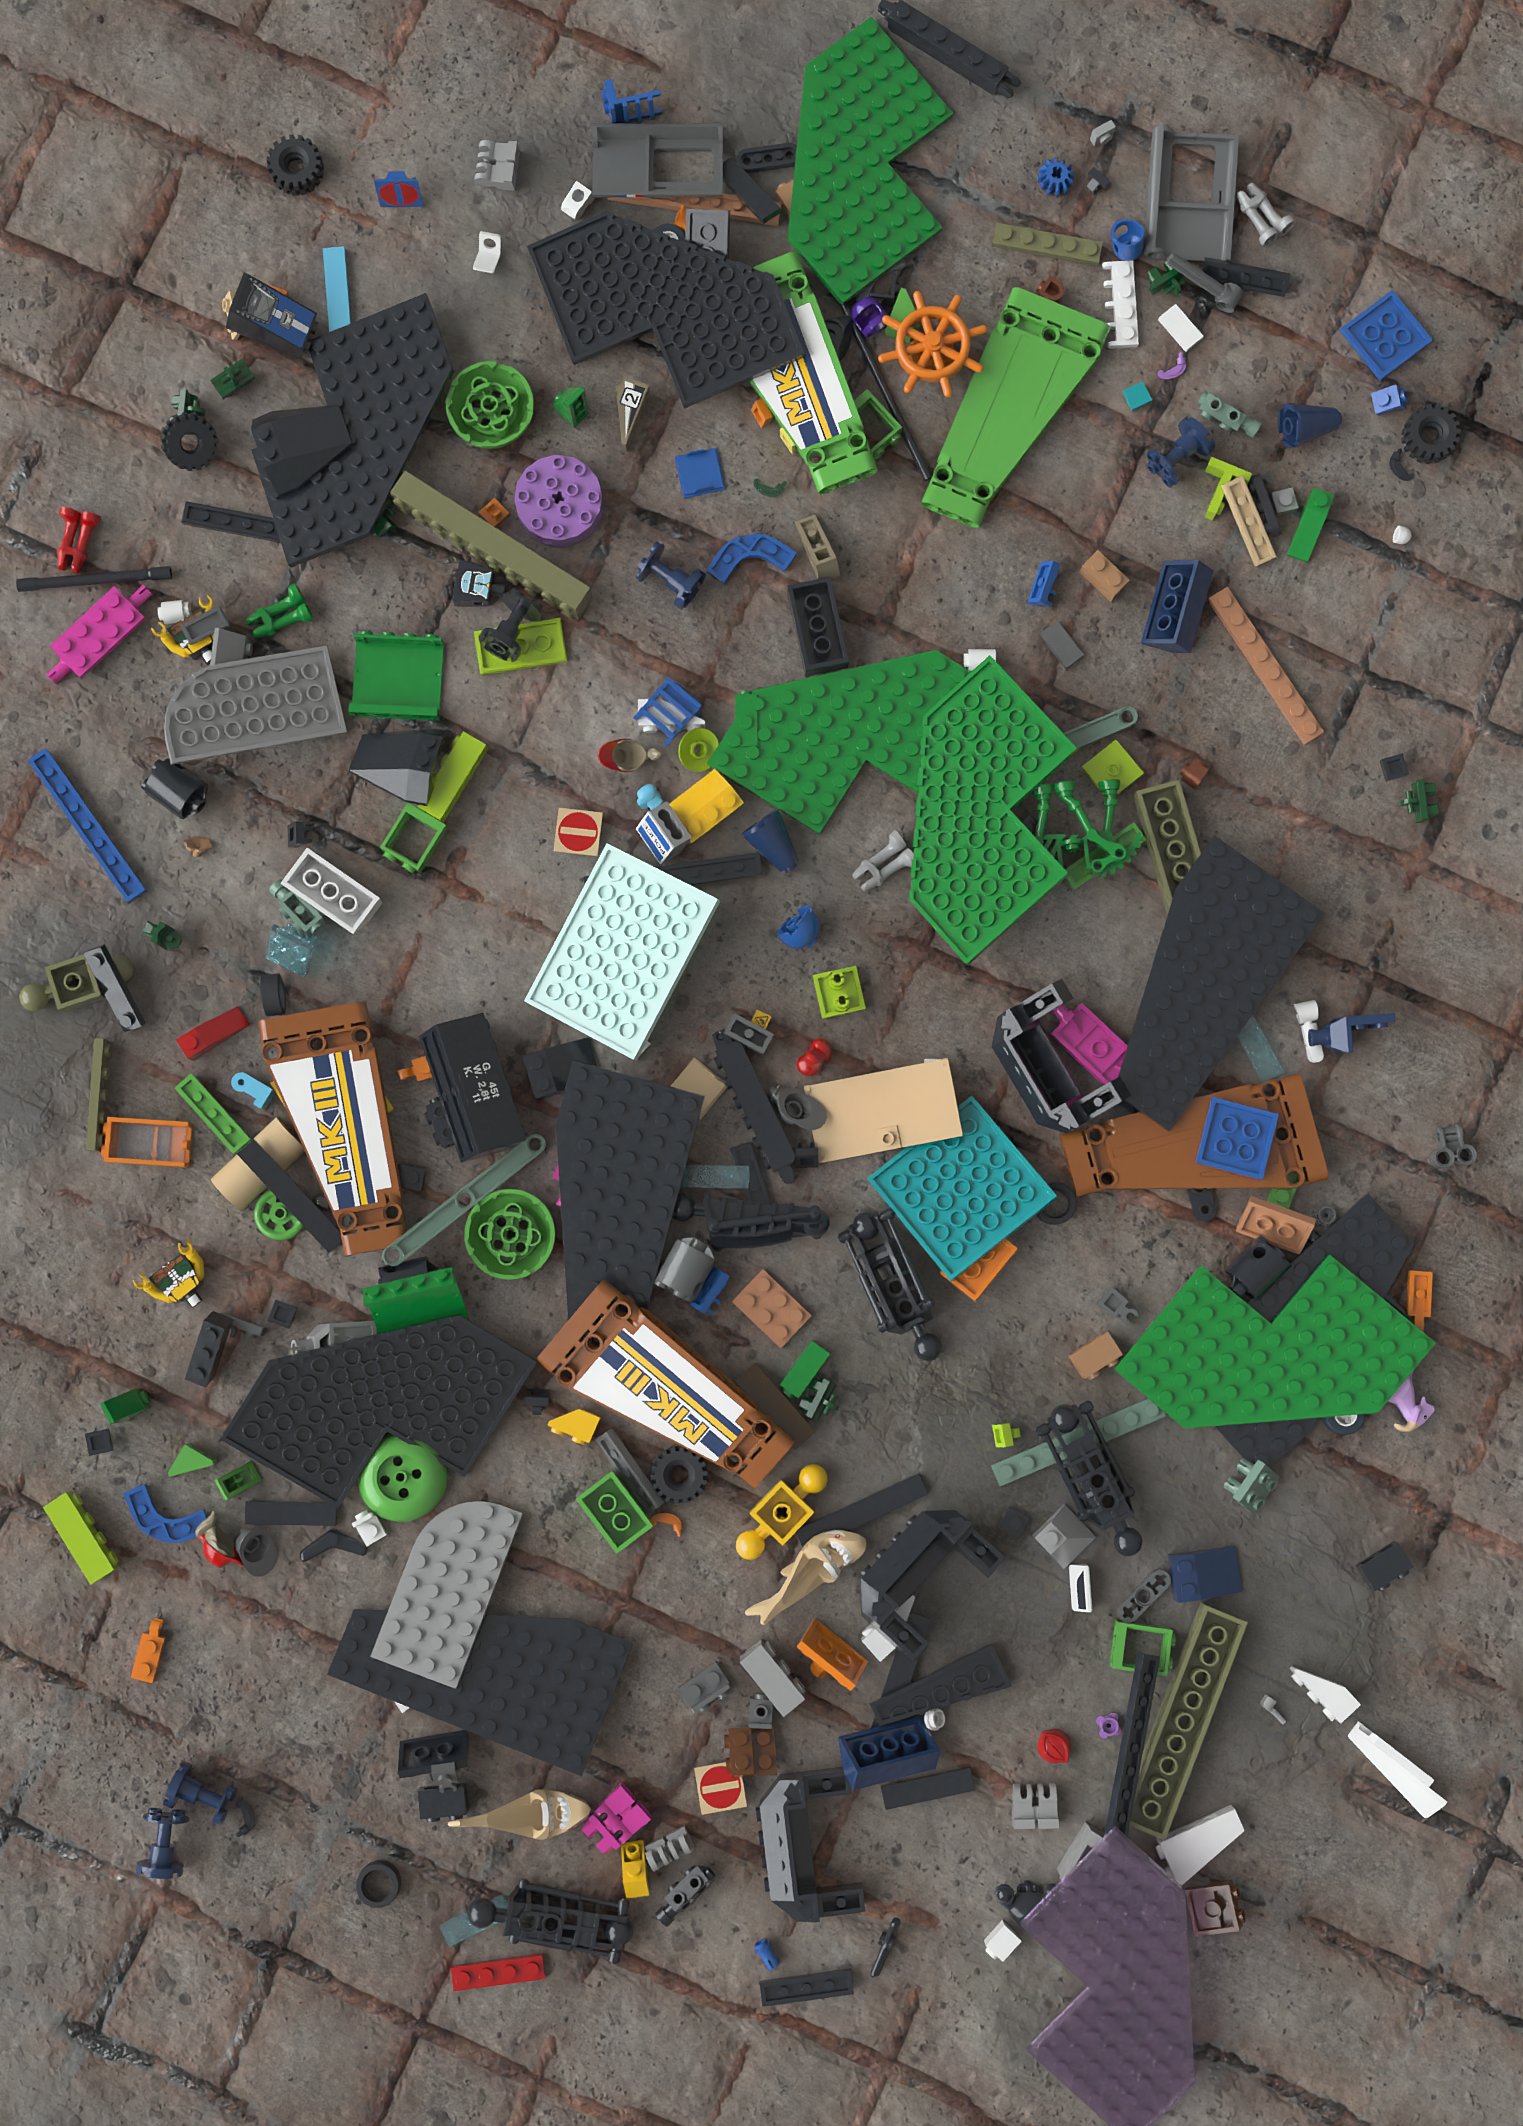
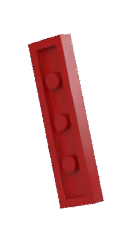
M543 1953L451 1966L453 1991L546 1978Z

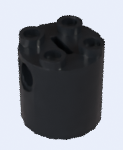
M170 758L164 761L159 759L152 766L153 772L149 778L144 780L141 789L180 819H186L199 813L207 802L208 784L180 763L171 765Z
M1259 1235L1225 1269L1226 1274L1232 1280L1228 1285L1229 1288L1240 1298L1249 1296L1255 1301H1259L1291 1267V1264L1284 1258L1285 1254L1277 1247L1272 1249L1269 1246V1241L1262 1235Z
M427 1256L406 1260L396 1266L385 1265L378 1267L380 1276L378 1284L440 1269L432 1264Z

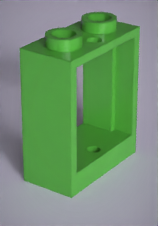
M867 389L854 400L858 414L869 407L891 431L871 449L873 458L876 460L883 455L884 449L889 444L893 446L900 440L902 426ZM857 440L853 443L854 447H859L862 445V442L860 440Z
M407 803L380 847L385 852L383 856L392 862H395L396 859L402 862V867L411 873L417 871L421 874L447 832L448 827L412 804ZM410 817L436 831L435 836L417 864L391 849Z
M1115 1620L1110 1666L1114 1669L1134 1671L1136 1663L1123 1661L1127 1629L1162 1633L1157 1675L1167 1676L1168 1670L1171 1671L1173 1658L1170 1657L1171 1647L1174 1648L1176 1638L1175 1634H1172L1173 1630L1164 1626Z

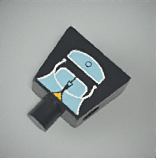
M459 560L452 598L455 606H490L492 596L503 597L506 591V584L495 583V574L492 570Z

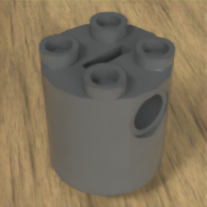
M694 1237L676 1239L656 1276L655 1284L692 1303L698 1296L716 1262L709 1245Z

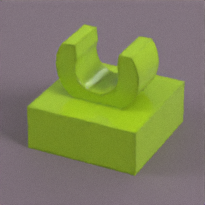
M1010 1423L992 1425L996 1447L1014 1446L1013 1438L1021 1437L1020 1429L1011 1428Z

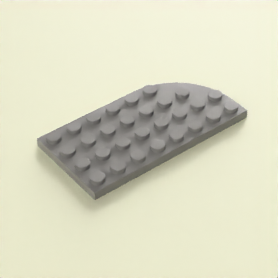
M327 646L220 663L200 669L188 677L175 691L168 704L164 721V735L171 765L345 734L347 732Z
M474 1501L455 1505L434 1517L416 1539L370 1657L457 1689L523 1513L495 1503Z

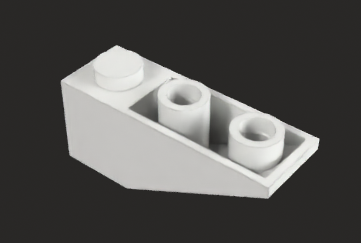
M638 699V712L647 703L648 699ZM662 699L655 700L681 723L686 718L670 703ZM652 705L646 710L672 733L677 728L676 725ZM642 715L638 719L639 730H643L644 733H656L657 730H660L645 716ZM694 716L683 729L690 731L694 728H705V721Z
M913 1593L896 1611L905 1621H907L915 1599ZM869 1625L862 1632L864 1635L861 1638L862 1642L880 1662L895 1649L872 1625Z
M1293 1666L1289 1668L1294 1673L1291 1676L1300 1687L1303 1684L1309 1690L1307 1695L1315 1704L1320 1702L1325 1709L1322 1712L1331 1721L1335 1719L1342 1723L1361 1705L1341 1684Z

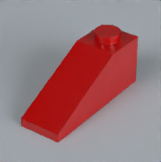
M237 1006L195 1027L176 1039L187 1059L194 1061L250 1026V1024Z

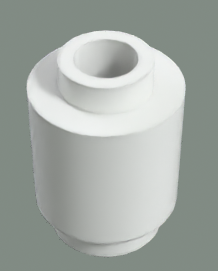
M189 601L162 602L161 607H158L159 620H163L164 624L177 623L192 614Z

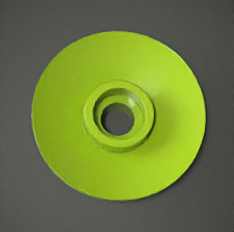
M694 728L688 731L679 744L678 752L681 763L693 772H703L711 768L707 765V762L719 745L716 736L705 728ZM697 745L698 749L694 753V747Z

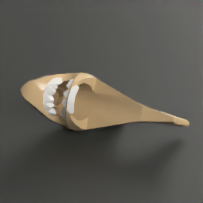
M843 1530L826 1531L814 1536L801 1549L795 1562L780 1572L783 1576L787 1577L781 1590L770 1599L751 1606L745 1611V1614L747 1616L760 1615V1623L766 1625L781 1611L805 1597L823 1582L831 1583L840 1578L839 1575L842 1569L854 1563L862 1556L866 1549V1539L859 1534Z
M538 1789L493 1811L450 1821L448 1826L493 1828L544 1840L558 1836L578 1826L588 1818L591 1808L585 1800L561 1791Z

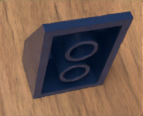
M1235 1546L1167 1554L1173 1599L1177 1603L1204 1600L1242 1592Z

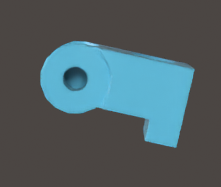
M243 1072L235 1074L231 1080V1085L236 1091L243 1094L247 1093L256 1098L253 1104L262 1110H266L276 1093L272 1088Z

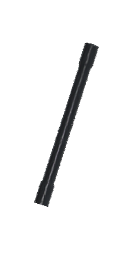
M171 566L140 570L70 576L16 579V587L18 592H27L60 587L143 580L172 579Z

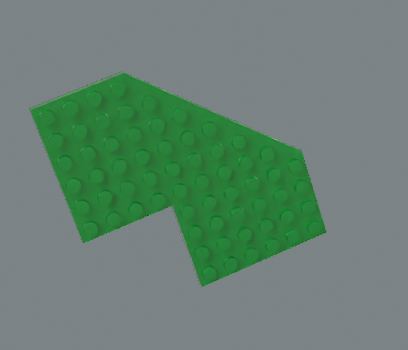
M872 17L805 65L787 241L842 306L942 231V226L890 166V163L950 120L953 112Z
M937 650L755 689L752 694H757V697L751 701V707L757 711L758 747H738L741 739L735 734L734 720L707 762V765L819 835L865 762L918 794L921 740L924 727L923 715L971 671H968ZM749 716L741 717L739 720L740 727L749 729L752 726V719Z
M990 655L923 715L924 727L920 752L921 765L919 768V791L916 803V829H914L913 841L914 856L911 867V891L909 892L910 902L967 965L971 964L1069 876L1068 872L1013 814L1012 810L1074 755L1078 749Z
M1331 1255L1326 1256L1271 1323L1200 1265L1114 1367V1370L1183 1428L1378 1413L1436 1342Z

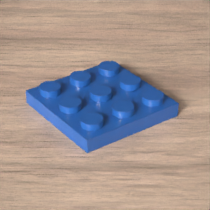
M1393 290L1340 330L1341 334L1379 381L1383 380L1433 341Z
M1212 1097L1195 1163L1263 1180L1279 1114Z

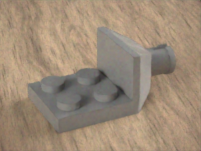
M374 1321L319 1324L309 1333L306 1340H292L291 1348L301 1347V1350H291V1354L377 1334V1328Z

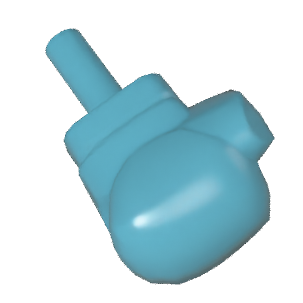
M647 784L637 792V803L641 808L649 807L652 810L663 802L661 795L653 784Z

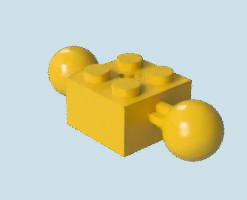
M817 1464L807 1465L801 1470L799 1484L794 1490L780 1479L750 1511V1515L760 1523L759 1527L755 1531L748 1530L741 1533L736 1541V1550L742 1558L754 1560L760 1557L765 1549L764 1540L770 1534L783 1546L809 1519L814 1510L803 1499L809 1493H818L826 1487L828 1476L825 1469ZM778 1507L787 1508L786 1517H784L783 1515H781L780 1517L777 1516Z

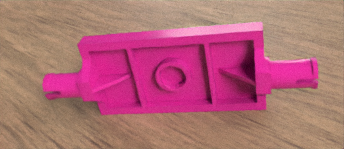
M143 584L129 598H125L115 587L110 589L50 645L60 657V662L46 675L56 685L70 671H74L83 679L146 620L139 612V607L152 596V593Z
M1083 1003L1073 1011H1069L1064 1005L1052 1011L1060 1020V1025L1050 1036L1103 1086L1116 1079L1127 1045Z

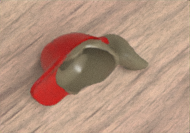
M617 739L602 745L597 757L606 768L619 772H633L642 766L646 760L655 761L658 759L662 752L655 748L646 750L639 742L632 739Z
M213 1510L211 1515L196 1528V1536L203 1543L205 1558L218 1568H222L231 1562L245 1567L240 1555L236 1551L234 1542L225 1536L224 1531L220 1527L215 1526L217 1514Z

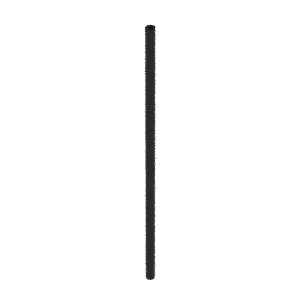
M838 302L844 316L849 315L852 318V311L848 303L842 306ZM852 319V333L893 418L902 426L901 434L923 480L928 481L932 476L861 330Z

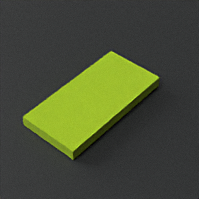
M561 618L520 624L518 627L520 634L516 642L521 648V654L515 662H511L509 657L507 661L502 660L488 652L484 648L485 643L481 642L480 644L479 635L482 630L474 631L481 676L568 662Z

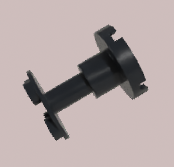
M511 589L510 592H506L503 595L505 605L512 611L507 621L502 620L497 629H483L479 635L480 644L484 642V648L492 655L505 661L509 657L511 662H515L521 654V648L516 642L520 634L518 627L523 618L530 621L541 620L542 605L537 601H530L523 597L519 590Z

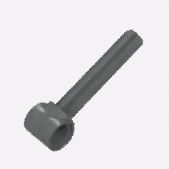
M1176 253L1170 254L1167 259L1169 266L1214 295L1216 306L1220 310L1227 313L1234 312L1243 294V290L1238 285L1233 283L1222 285Z

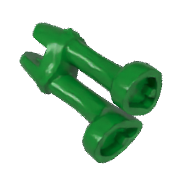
M296 583L289 586V595L285 599L268 607L258 608L255 613L246 619L249 626L264 622V625L252 632L256 639L268 635L272 636L281 628L299 621L305 623L314 621L306 600ZM298 606L293 612L273 620L272 617Z

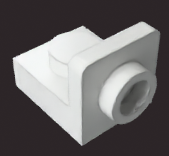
M365 1510L355 1516L357 1521L353 1522L352 1525L357 1528L366 1546L387 1535L380 1519L374 1512L368 1513Z

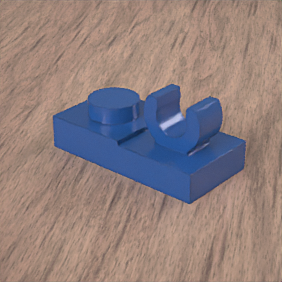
M1054 560L1040 563L1027 602L1032 606L1042 605L1044 607L1053 605V603L1048 601V596H1056V592L1051 587L1057 579L1059 563Z
M713 1267L698 1296L690 1305L704 1314L708 1312L713 1315L715 1312L710 1309V1305L713 1302L720 1305L721 1301L716 1296L726 1287L730 1276Z

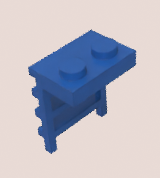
M613 80L604 81L605 89L601 90L605 114L609 113L611 123H629V121L633 120L642 123V118L650 117V121L655 120V115L662 114L661 108L654 109L653 97L661 96L660 90L617 99ZM647 99L648 111L641 112L640 100ZM635 102L636 114L628 115L627 103Z
M669 677L633 717V719L638 721L643 715L668 736L667 740L663 743L666 747L694 716L699 717L702 713L701 702L693 695L690 696L686 693L685 689L678 682H673ZM660 695L686 717L682 723L655 701ZM651 705L677 726L673 733L646 711Z

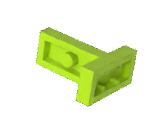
M1211 457L1205 472L1221 478L1205 514V518L1213 520L1216 514H1221L1225 505L1222 502L1224 491L1221 485L1239 476H1243L1246 484H1248L1252 473Z

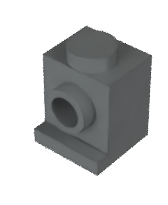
M755 1693V1697L750 1696L749 1728L772 1729L773 1703L765 1693ZM762 1707L765 1709V1714L758 1715L756 1711Z

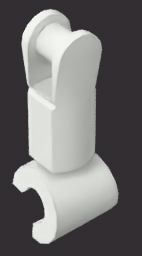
M1315 1000L1294 1004L1299 1024L1304 1023L1301 1026L1306 1045L1307 1058L1313 1063L1320 1062L1324 1057L1322 1046L1310 1047L1308 1043V1030L1318 1029L1317 1023H1313V1021L1318 1019L1317 1003Z

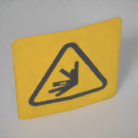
M756 1010L751 1022L766 1030L771 1016Z

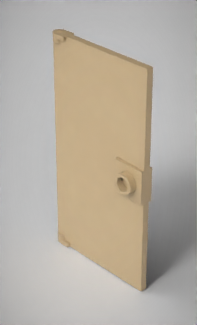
M949 1058L804 1086L805 1094L818 1101L824 1107L827 1116L826 1122L821 1128L812 1130L815 1147H818V1163L963 1136Z

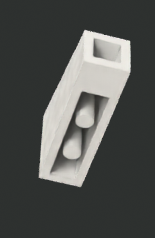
M1229 1805L1169 1832L1165 1840L1156 1838L1159 1845L1155 1848L1160 1859H1165L1168 1867L1165 1868V1871L1170 1881L1175 1880L1176 1884L1181 1886L1245 1830L1236 1810L1232 1805Z

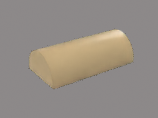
M278 1117L271 1121L254 1138L284 1171L305 1152L300 1140ZM235 1155L211 1178L212 1183L220 1193L240 1211H243L267 1188L238 1155Z

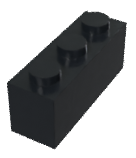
M212 1311L203 1320L185 1380L206 1388L215 1378L234 1319Z

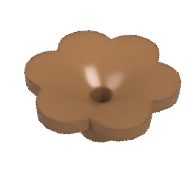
M194 836L184 840L186 849L193 851L194 857H201L203 852L212 849L210 840Z

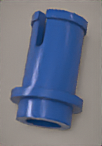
M762 1938L754 1944V1951L760 1955L767 1969L772 1970L781 1961L771 1948V1942L767 1941L766 1938Z

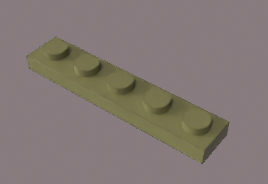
M996 223L992 247L1098 266L1103 242Z
M94 1038L86 1150L101 1152V1147L105 1143V1135L102 1133V1127L107 1118L106 1111H104V1102L108 1100V1090L105 1087L106 1080H109L110 1068L107 1067V1061L111 1057L112 1051L109 1041Z

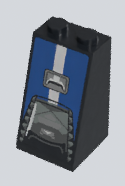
M244 272L228 312L226 328L301 360L303 352L307 354L312 342L308 340L310 334L315 335L319 322L316 321L317 313Z

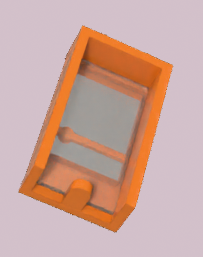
M107 1117V1122L103 1126V1134L106 1135L105 1144L101 1148V1156L104 1158V1162L189 1168L193 1123Z

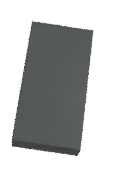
M220 605L179 626L189 644L192 645L214 634L215 628L223 629L229 626L230 623Z
M1058 620L1039 635L1065 669L1084 656Z

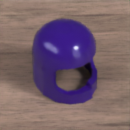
M865 297L858 301L851 313L853 321L865 338L880 331L886 325L882 322V318L888 315L882 305L873 297Z

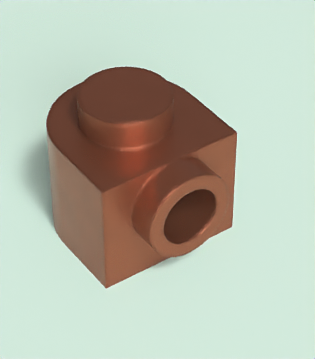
M1050 275L1046 282L1042 280L1036 292L1039 296L1060 304L1064 294V286L1059 280Z
M1195 758L1191 765L1186 763L1179 773L1183 776L1181 781L1195 790L1209 769L1206 768V764L1203 761Z

